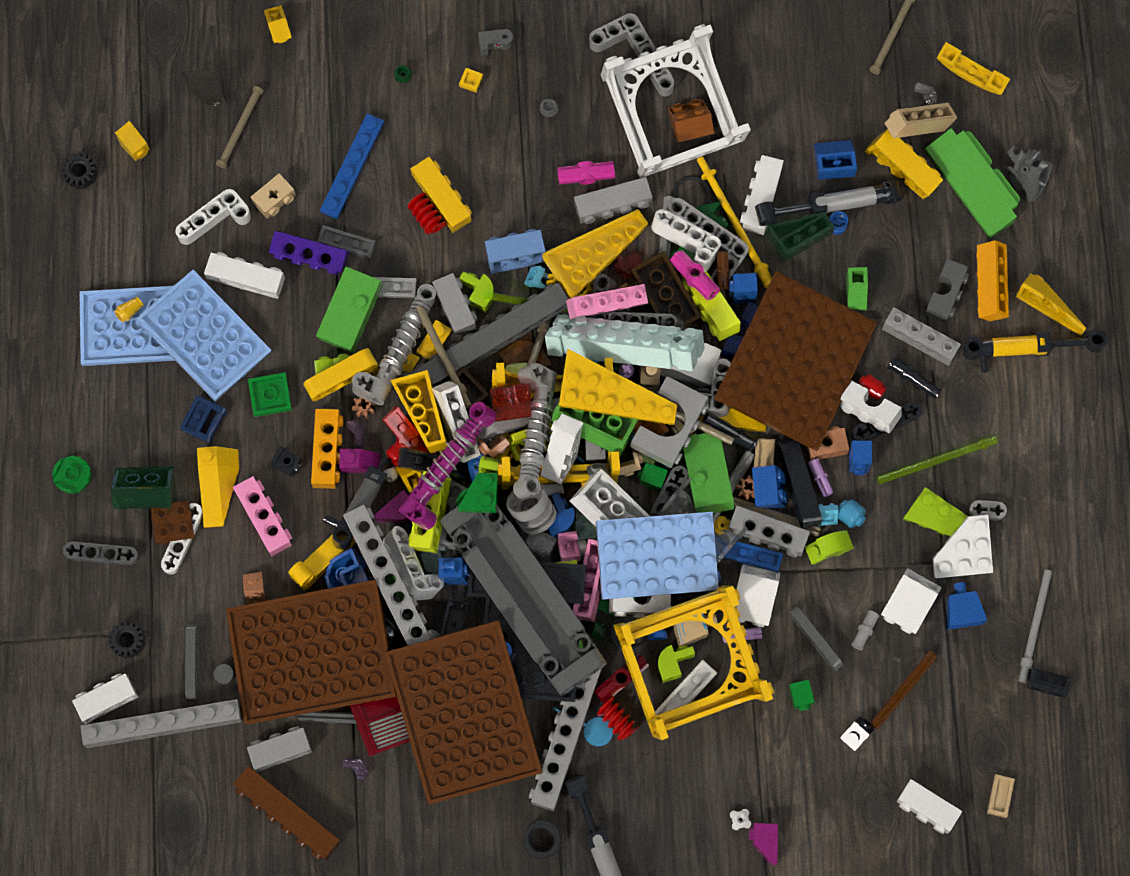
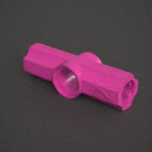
M584 161L576 166L557 168L559 185L571 183L588 185L596 180L615 178L613 161L601 163Z
M683 250L676 252L670 259L671 264L686 278V283L690 287L695 288L707 301L715 298L720 292V288L704 273L703 267L695 263Z

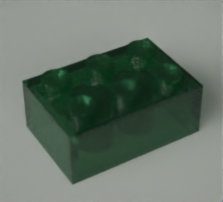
M174 467L116 468L111 487L113 509H164L172 507L176 487Z

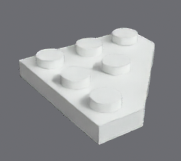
M988 514L966 517L962 525L932 558L934 578L993 573Z

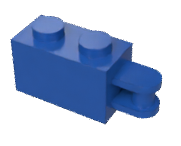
M439 558V578L446 585H468L470 567L463 558Z

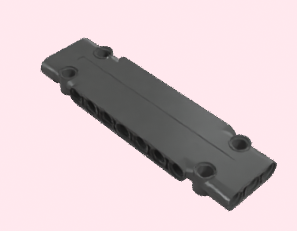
M498 505L496 513H499L500 517L495 522L491 521V516L495 513L458 512V507H456L440 520L441 524L461 551L462 557L533 660L539 664L559 695L562 696L602 669L607 664V661ZM462 536L468 537L465 544L459 543ZM582 639L588 640V645L585 648H579V641ZM549 662H555V669L553 671H547L546 669Z

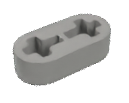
M974 501L969 508L971 516L988 514L989 520L994 521L1003 519L1007 513L1005 504L996 501ZM979 505L980 509H984L986 511H981L980 514H977V511L973 509H975L976 506ZM996 507H999V510L1002 512L997 516L996 512H991L990 510H995Z

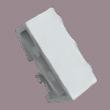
M561 414L559 420L553 422L551 427L553 432L549 439L550 443L540 476L559 484L563 483L578 455L583 422Z

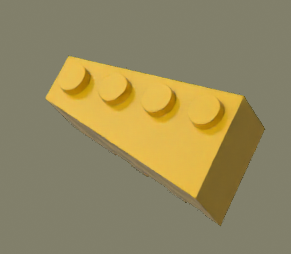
M888 129L878 135L864 151L868 155L874 154L878 158L876 161L880 165L889 166L891 173L896 178L905 179L904 184L923 199L928 197L943 181L940 173L936 169L929 167L927 161L922 156H918L910 144L904 143L900 138H893Z
M428 370L390 380L429 452L433 453L445 449L447 438L432 390L434 387Z

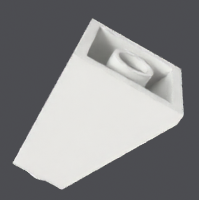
M704 343L705 349L701 357L697 358V364L693 371L678 370V367L672 366L671 369L661 368L660 375L695 383L699 387L709 386L713 381L715 363L721 359V350Z
M742 564L737 585L741 599L738 600L740 605L735 606L740 613L739 622L750 621L758 627L769 625L780 573Z
M907 568L881 615L884 616V620L900 625L901 629L906 633L916 634L939 594L941 587Z

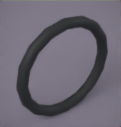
M686 176L680 179L674 185L672 194L674 198H677L676 191L678 186L682 182L686 180H697L701 182L707 190V198L702 205H706L710 201V187L708 186L707 182L702 180L700 177Z
M615 617L611 622L609 633L613 644L621 649L620 644L614 637L613 625L622 617ZM647 635L644 636L640 644L632 647L633 651L643 647L648 640Z

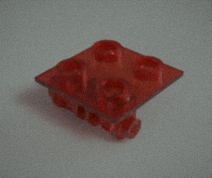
M523 382L515 386L511 384V387H508V385H505V388L503 386H494V389H490L493 399V411L496 414L494 422L532 417L530 384Z

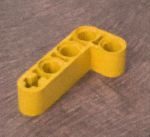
M366 348L309 378L303 385L312 401H317L351 383L354 375L358 372H365L376 376L380 369L371 351Z
M342 534L337 538L342 541L347 539V536ZM331 535L304 562H297L289 570L290 577L304 591L307 590L327 571L330 560L351 549L356 544L354 537L347 549L340 550L334 546Z

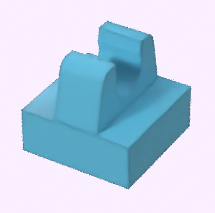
M541 266L531 267L524 284L528 287L545 288L546 285L541 283L542 278L549 279L545 268Z
M833 503L827 506L819 504L822 524L819 526L837 525L838 506Z

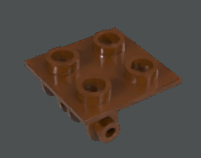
M189 501L150 506L156 544L168 545L172 541L194 538Z

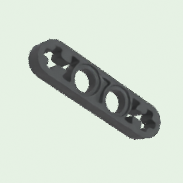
M676 466L671 470L649 514L650 517L653 513L656 516L669 515L687 480L688 471L685 467ZM681 469L683 470V475H685L684 478L680 477L677 482L681 486L678 487L674 483H669L670 479L674 481L676 478L674 472H678ZM669 486L676 489V494L673 497H668L665 494V489ZM663 503L667 506L668 510L665 514H659L656 511L658 504Z
M72 541L66 543L63 547L65 557L73 561L134 565L139 559L137 550L130 546ZM72 546H74L76 550L82 551V557H80L81 554L79 552H73L71 556L67 551L71 550ZM89 548H95L97 551L96 555L92 558L86 555ZM110 549L116 552L113 559L105 557L106 552ZM119 550H122L121 553L123 555H128L131 551L135 556L131 557L130 561H128L126 557L120 556Z
M797 606L792 608L788 612L792 620L830 668L835 672L839 670L843 663L800 608Z
M186 624L185 695L186 699H197L198 627L197 624Z

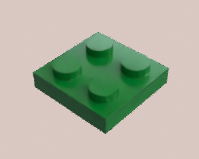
M286 373L248 379L254 417L292 411Z

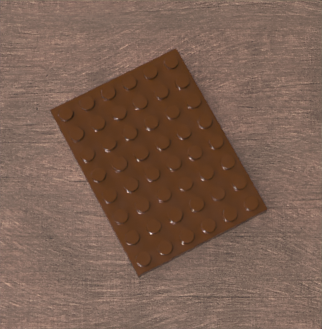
M776 271L714 399L817 451L877 322Z
M377 580L226 609L244 725L397 697L384 653L389 651V644Z
M500 620L384 652L428 805L543 773Z

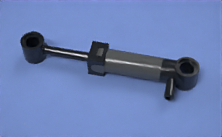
M392 432V434H391L393 441L391 442L389 448H390V447L396 442V440H397V438H396V436L393 434V432ZM386 453L377 468L369 466L364 475V480L345 514L362 505L366 509L371 507L377 494L382 490L387 481V473L384 470L391 458H388ZM326 515L323 522L335 527L332 533L334 546L340 550L347 549L352 543L353 535L344 516L341 521H338ZM343 534L347 536V539L341 541L337 537Z

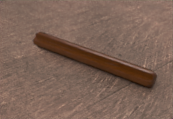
M930 650L877 713L870 722L872 727L878 730L933 664L938 657L933 651Z

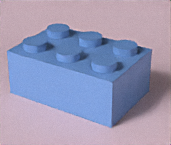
M530 229L522 234L510 233L507 237H491L488 241H485L486 255L491 274L545 263L542 258V254L545 253L541 230Z

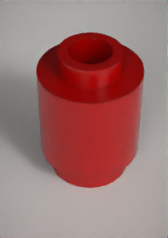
M870 374L867 376L863 375L857 383L868 389L869 397L873 400L879 401L887 389L883 386L884 383Z

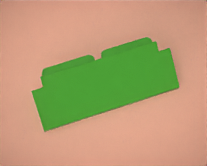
M951 128L925 148L928 156L989 238H992L1015 222L1017 216L1013 210L1017 208L1020 197L1000 170L990 167L992 164L991 158L970 131L964 132L963 130L956 135Z

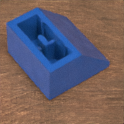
M851 140L813 144L818 180L855 177L857 165L855 150Z
M776 465L752 468L755 506L758 508H786L785 503H788L787 491H784V484H786L785 472H782V469Z

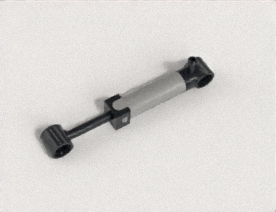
M889 180L881 185L824 194L823 192L810 194L807 203L775 208L773 202H763L755 206L759 226H768L776 223L777 216L809 210L811 218L821 217L829 212L881 203L887 205L894 204L902 200V194L898 181Z
M582 774L564 781L571 800L574 798L578 799L591 834L586 835V840L600 876H622L605 829L598 831L585 795L590 793L584 775Z

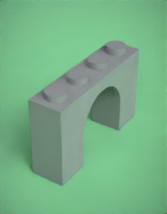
M667 376L657 395L677 405V409L684 418L683 429L674 436L663 437L640 426L630 447L672 468L674 463L678 465L683 455L680 453L683 447L687 448L691 440L689 434L692 430L696 431L700 423L697 419L700 414H705L709 404H707V396Z

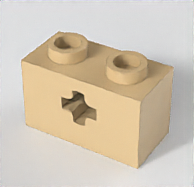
M278 174L253 194L251 200L268 219L270 216H275L283 205H288L293 201L295 191Z

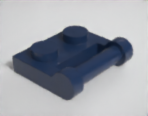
M197 395L179 429L211 445L212 437L228 410ZM211 411H216L217 413L206 434L201 433Z

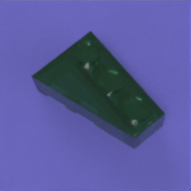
M825 212L802 216L799 219H789L781 223L767 224L765 233L783 260L787 262L832 235L834 225Z

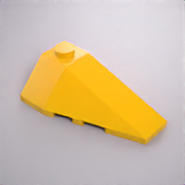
M1029 274L1016 297L1082 336L1086 329L1082 322L1053 289L1044 282L1041 276Z

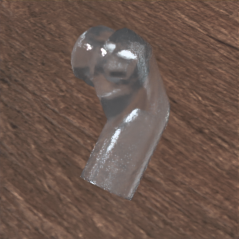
M917 82L914 91L922 93L927 104H935L937 95L933 87Z

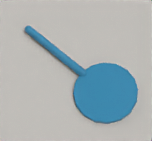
M556 707L552 708L556 712H562V710ZM596 717L587 723H583L584 737L587 742L594 746L607 744L613 735V728L609 729L607 727L609 722L604 723L601 717Z

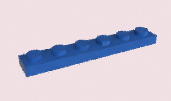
M366 114L320 209L321 213L338 220L384 125V120Z

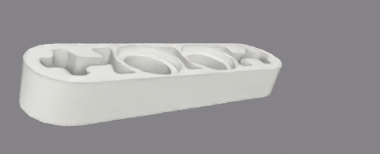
M191 503L190 510L194 511L197 508L199 513L192 518V521L195 522V524H192L195 535L203 517V512L200 505ZM192 539L170 542L161 562V567L165 573L171 575L179 570ZM176 543L183 544L184 548L181 552L173 551V546ZM170 553H172L174 556L179 557V559L174 558L173 564L175 565V567H171L168 570L166 563H170L172 561L173 557L169 556Z

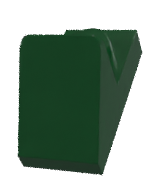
M721 202L695 207L698 211L728 230L729 224L727 220L720 215L716 216L721 207Z

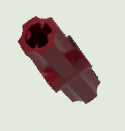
M638 653L635 658L642 673L649 665ZM627 663L622 668L616 670L609 679L594 691L597 698L603 704L611 697L616 696L621 690L627 688L633 681ZM618 675H624L626 676L627 681L625 683H619L616 680V677Z

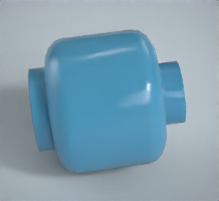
M853 499L844 500L838 507V519L849 528L860 527L866 520L864 517L866 510Z

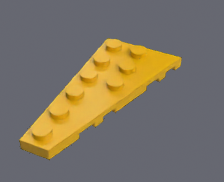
M639 209L543 253L542 258L568 297H576L647 228L648 222Z
M567 349L559 407L669 425L675 424L677 410L675 403Z

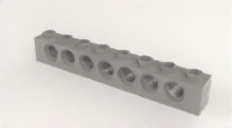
M362 505L344 514L345 521L374 579L377 580V585L407 645L435 638L432 631H427L424 626L427 621L423 613L418 614L415 608L418 606L414 595L409 596L406 590L410 587L405 577L401 579L398 571L401 569L397 561H392L389 556L392 551L388 543L383 544L380 538L383 536L379 525L374 526L371 520L375 517L370 507L366 509ZM366 522L370 525L367 532L359 530L361 523ZM370 540L378 541L379 545L375 550L368 548L367 545ZM384 557L387 559L385 567H378L376 565L378 558ZM387 575H394L396 577V582L393 585L385 583ZM397 592H402L405 595V599L400 603L394 601V595ZM405 610L413 611V618L410 620L403 619V612ZM415 627L422 629V635L418 638H414L411 635V630Z
M602 669L577 686V690H582L584 696L580 699L576 698V703L561 702L560 705H563L561 713L558 712L554 723L557 724L555 732L551 731L548 739V742L551 743L549 750L545 749L542 756V761H545L542 768L543 773L536 775L535 779L538 780L536 788L532 787L529 798L532 799V805L554 812ZM575 708L578 714L575 717H569L567 710ZM563 727H569L572 732L568 736H563L560 730ZM558 745L565 747V752L561 755L554 752V748ZM556 764L559 770L556 773H550L548 766ZM548 782L552 784L553 788L550 792H544L541 786Z

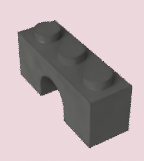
M949 259L946 260L938 281L948 286L949 293L940 295L933 292L925 315L945 323L948 317H953L956 309L953 307L955 300L959 302L963 292L959 290L961 284H966L969 276L966 273L967 266Z

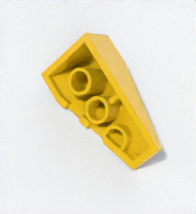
M217 446L197 448L204 528L222 527L226 520L231 495L234 491L233 487L235 486L236 477L240 469L238 449Z

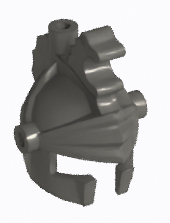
M1012 146L1008 154L1015 165L1014 167L1008 166L1006 170L1010 174V183L1018 191L1024 190L1028 202H1033L1044 190L1054 165L1048 160L1046 162L1042 160L1041 151L1029 149L1027 153L1025 150H1021L1017 154L1016 150L1018 147Z

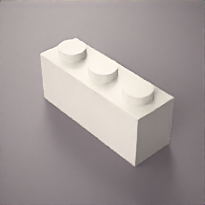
M117 674L111 678L112 681L106 684L104 682L99 683L93 687L94 690L76 695V699L72 700L84 724L138 698L126 674Z
M913 780L907 783L896 801L900 804L899 807L906 812H914L917 814V819L924 823L930 822L934 825L933 828L941 834H944V832L948 834L962 813L961 810Z

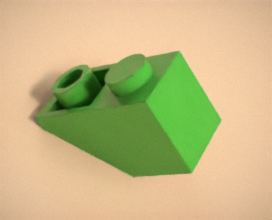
M867 267L848 268L846 273L847 307L854 311L867 310Z

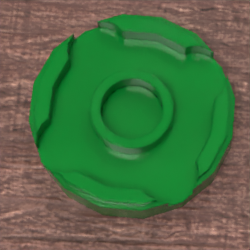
M71 455L60 459L55 464L52 472L53 481L57 488L64 493H79L90 483L91 469L84 459Z

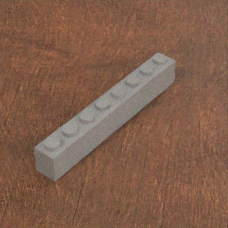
M236 699L82 725L81 733L83 745L86 748L241 723L243 720L240 702Z

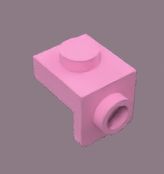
M576 531L558 534V551L561 562L580 561Z

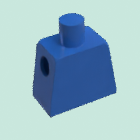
M965 582L954 584L955 594L949 595L947 598L948 630L985 624L987 618L977 592H967Z

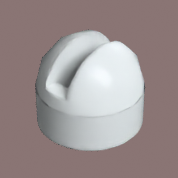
M395 467L384 471L387 473L388 482L398 479L399 474Z

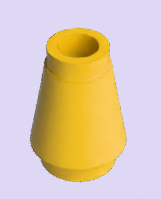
M135 297L118 305L114 313L122 323L128 322L143 306V303L138 297Z

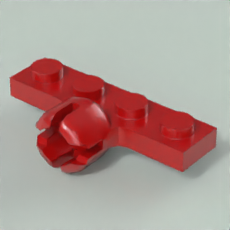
M394 407L382 418L383 422L397 438L396 442L386 451L388 458L392 459L391 462L398 467L399 448L404 447L430 453L417 429L398 407Z

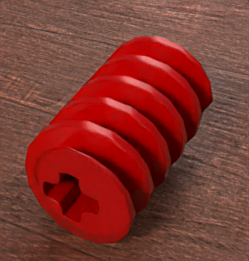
M421 193L410 201L408 210L412 211V215L416 217L420 227L424 229L425 234L429 235L440 231L446 226L447 222L440 223L443 218L442 215L436 217L439 211L437 209L432 211L434 204L427 205L430 202V198L423 199L426 193Z
M613 696L599 708L600 710L597 715L599 717L604 716L602 721L604 723L609 722L607 727L609 729L614 728L612 733L614 735L619 734L617 739L621 741L631 736L639 726L632 727L635 721H627L630 715H622L625 709H617L620 703L613 704L612 702L615 699Z

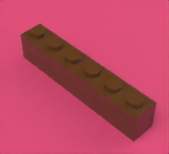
M249 766L234 782L233 785L237 788L235 792L243 799L245 796L252 800L250 804L258 811L261 808L266 811L265 817L273 823L277 820L282 825L280 829L287 835L293 833L297 837L295 841L303 848L306 846L310 847L313 850L311 854L319 861L321 858L327 861L340 845L341 841Z

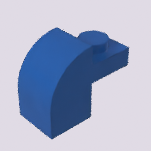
M559 493L551 495L558 512L554 523L548 528L552 540L557 539L559 533L570 532L575 524L574 508L566 510L568 508L565 497L561 498Z

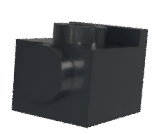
M282 446L279 447L271 460L274 468L290 477L298 474L302 468L301 458L287 451ZM286 459L291 460L289 464L284 463Z

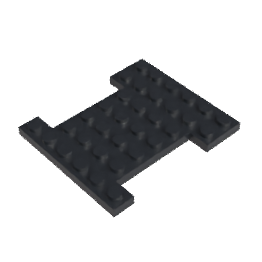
M539 562L568 604L584 605L587 565ZM470 568L467 596L486 598L484 624L500 620L505 641L512 648L510 659L522 699L576 703L577 686L562 696L559 695ZM555 662L547 664V671L555 669Z

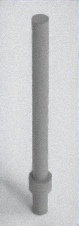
M1050 570L1044 571L1025 655L1021 659L1020 666L1022 668L1018 680L1021 683H1026L1029 669L1032 668L1033 651L1052 575Z

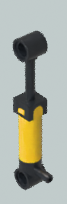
M1099 329L1093 330L1086 338L1051 340L1050 332L1036 333V335L981 339L970 337L967 339L962 352L965 358L969 360L980 358L981 372H988L987 357L1035 354V356H1049L1053 347L1086 346L1089 351L1098 353L1105 347L1108 337L1104 331ZM1092 338H1098L1101 344H1095ZM970 345L976 346L977 349H978V351H976V352L971 351V350L969 349V346H970Z

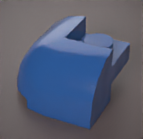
M353 548L330 560L326 575H324L328 589L370 581L363 558Z

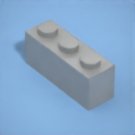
M452 273L433 281L432 284L436 290V295L454 336L457 337L476 329L475 322L478 320L474 311L470 312L468 308L470 302L467 295H463L460 290L463 286L459 277L455 279Z
M299 726L293 727L288 730L289 733L283 735L277 733L271 735L269 740L263 742L262 740H257L250 743L251 746L247 747L254 770L259 772L312 753L304 728H299Z

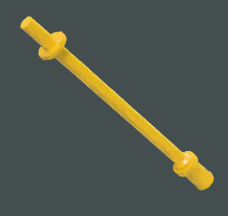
M699 157L697 162L704 173L701 179L708 180L739 238L747 244L748 254L755 265L754 273L758 274L764 288H767L772 279L768 271V265L759 259L714 177L717 171L715 169L710 170L704 157Z

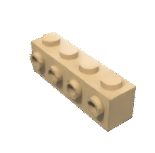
M949 103L897 109L890 114V118L885 122V125L893 138L945 131L957 119V116Z

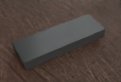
M322 225L317 240L320 243L349 250V254L371 260L376 246L375 240Z

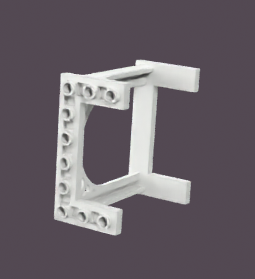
M699 25L694 28L689 40H678L670 47H666V45L656 49V52L650 54L649 52H644L638 55L639 58L632 60L628 58L623 60V57L617 58V56L606 59L601 77L603 82H607L639 166L637 171L639 178L743 142L750 132L748 123L738 127L715 67L709 43L713 33L711 25ZM685 53H691L693 57L692 62L688 65L682 62V57ZM679 55L678 62L671 61L672 57L675 59ZM696 61H698V64L696 66L699 67V70L693 69V66L695 65ZM655 63H660V66L656 67ZM676 67L691 72L703 83L724 138L661 160L660 155L653 157L637 116L635 98L640 84L649 74L658 69ZM641 69H644V74L639 75L636 72L641 71ZM632 74L637 78V82L629 84L625 81L624 76ZM628 89L633 90L630 95H628Z

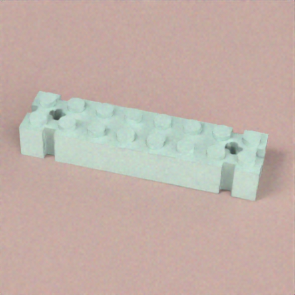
M558 314L553 322V327H550L545 335L548 355L563 356V354L567 353V349H570L589 360L604 361L605 358H612L615 363L667 369L676 366L678 370L685 371L694 370L697 358L701 357L705 349L703 330L688 328L685 331H681V328L675 326L632 323L602 318L579 317L570 319L566 314Z

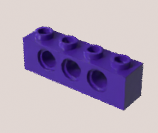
M274 231L269 253L274 254L273 258L280 260L289 258L292 259L291 263L302 265L304 262L310 264L309 268L320 270L322 267L328 269L327 273L334 275L344 272L350 252L346 249L281 231ZM290 243L295 246V251L292 254L287 251V246ZM308 248L313 251V256L310 259L305 256V251ZM326 253L331 256V261L328 264L323 261V256Z

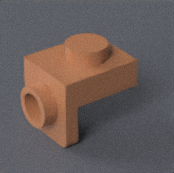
M501 434L488 445L480 438L476 440L480 444L478 446L480 452L484 456L489 455L492 459L496 455L504 453L507 450V446L510 445L508 440Z
M262 572L243 575V588L247 604L266 601Z

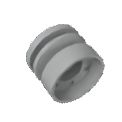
M541 485L540 491L536 495L520 499L512 491L507 498L506 505L509 512L516 520L521 531L526 534L534 535L547 530L556 519L557 511Z

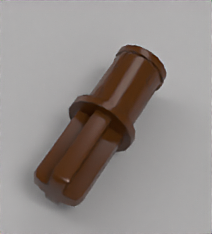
M718 252L717 270L715 271L717 273V286L722 290V282H724V290H729V273L731 270H729L728 252Z

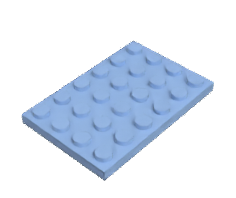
M194 270L188 273L137 317V321L214 401H217L271 353V349Z
M173 286L80 291L81 365L175 361L137 321L138 316ZM138 297L142 301L143 306L128 322L122 323L115 315L114 310L117 309L118 305Z
M713 512L596 521L601 595L603 600L717 590L718 575Z

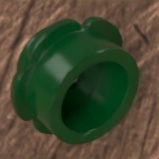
M405 65L398 66L394 71L395 80L399 83L410 81L412 76L411 69Z
M596 622L591 637L596 638L597 641L599 637H604L607 628L603 626L604 622Z

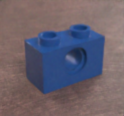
M756 273L733 274L732 281H729L728 290L729 298H732L733 304L755 303L757 296Z
M852 441L849 448V472H854V475H865V473L869 472L872 465V441Z

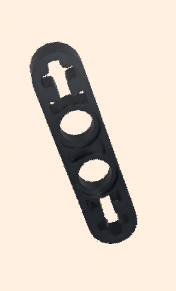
M916 402L900 406L901 411L903 410V413L901 412V421L892 430L917 420L922 412L921 406ZM910 407H912L913 410H917L915 416L912 413L906 415L907 420L904 419V414L909 412ZM863 422L854 427L852 439L854 441H869L887 432L876 431L873 429L872 424ZM867 425H869L870 432H866L863 438L856 436L858 430L864 432L868 428Z

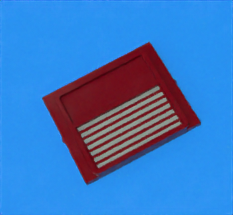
M397 697L350 705L369 757L410 742Z

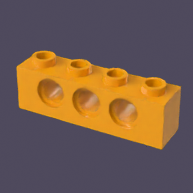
M337 409L315 410L311 478L313 488L336 489V483H340V471H337V464H340L338 446H342V434H339V428L343 427V416H340V412ZM327 427L334 428L330 434L324 433V430ZM326 445H331L333 447V449L330 452L323 451V448ZM325 464L332 465L329 471H323L322 466Z

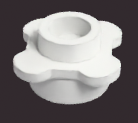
M747 809L730 813L734 830L744 827L748 829L751 826Z

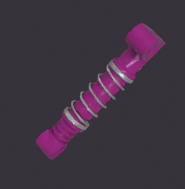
M476 402L471 406L469 411L470 420L467 418V424L463 423L465 425L464 428L461 426L454 431L452 435L455 440L446 442L447 446L445 449L439 450L440 455L438 458L433 459L434 463L432 466L427 467L428 471L426 474H422L419 477V483L398 509L409 520L424 530L431 529L437 520L435 513L426 507L427 503L434 494L440 492V486L444 487L442 483L446 478H450L449 474L452 470H456L455 466L458 462H463L462 457L465 453H469L466 447L473 448L476 444L477 438L475 436L480 435L478 432L483 431L481 428L489 427L495 421V412L482 402Z

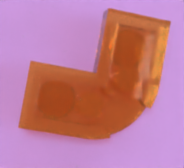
M522 340L517 341L499 352V356L506 366L523 361L528 363L535 343ZM541 349L536 363L548 368L551 366V362Z

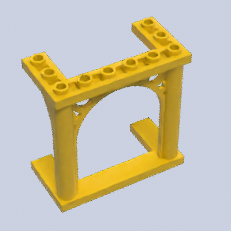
M605 358L603 367L612 372L613 359ZM496 363V369L492 370V391H496V398H493V410L497 411L506 410L505 407L507 409L517 407L510 405L507 402V397L511 395L516 397L521 384L518 374L508 372L504 368V363ZM557 375L554 393L561 392L563 375ZM527 387V397L523 398L521 406H524L529 400L534 398V392H531L534 390ZM509 433L501 434L506 439L511 436ZM507 446V450L504 453L496 455V459H500V463H498V484H501V490H509V486L514 485L519 479L521 464L517 467H513L510 464L514 457L512 453L508 456L511 452L509 446ZM515 446L518 454L521 455L523 452H521L520 446ZM606 450L607 463L605 464L608 475L617 483L620 473L619 452ZM592 464L572 465L563 483L587 481L589 479L587 467ZM543 466L540 467L538 477L540 484L556 483L552 480L540 476Z
M723 585L716 588V591L629 623L613 625L654 738L659 740L669 738L667 730L749 700L757 699L767 702L773 699V687L770 682L767 683V680L759 679L758 674L760 670L758 664L754 663L751 657L753 655L752 647L746 643L745 637L747 633L744 626H740L738 620L740 613L738 608L735 607L740 605L738 600L741 598L737 588L734 589L733 586ZM710 610L708 618H703L702 613H707L706 611ZM717 610H722V621L717 624L714 623L713 614ZM685 621H699L714 627L724 637L730 650L731 664L725 682L717 691L705 698L656 715L631 644L635 643L634 639ZM726 621H728L726 625L729 628L728 631H724L722 627ZM734 642L736 644V647L732 648L731 643ZM736 660H741V662L739 663L740 665L744 666V668L737 667ZM737 671L744 673L746 676L745 682L739 683L735 681L733 674ZM732 683L734 686L738 688L734 689V687H732L730 690H728V684Z

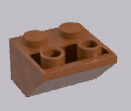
M694 99L685 104L677 103L667 108L673 132L678 142L714 134L711 113L703 99Z

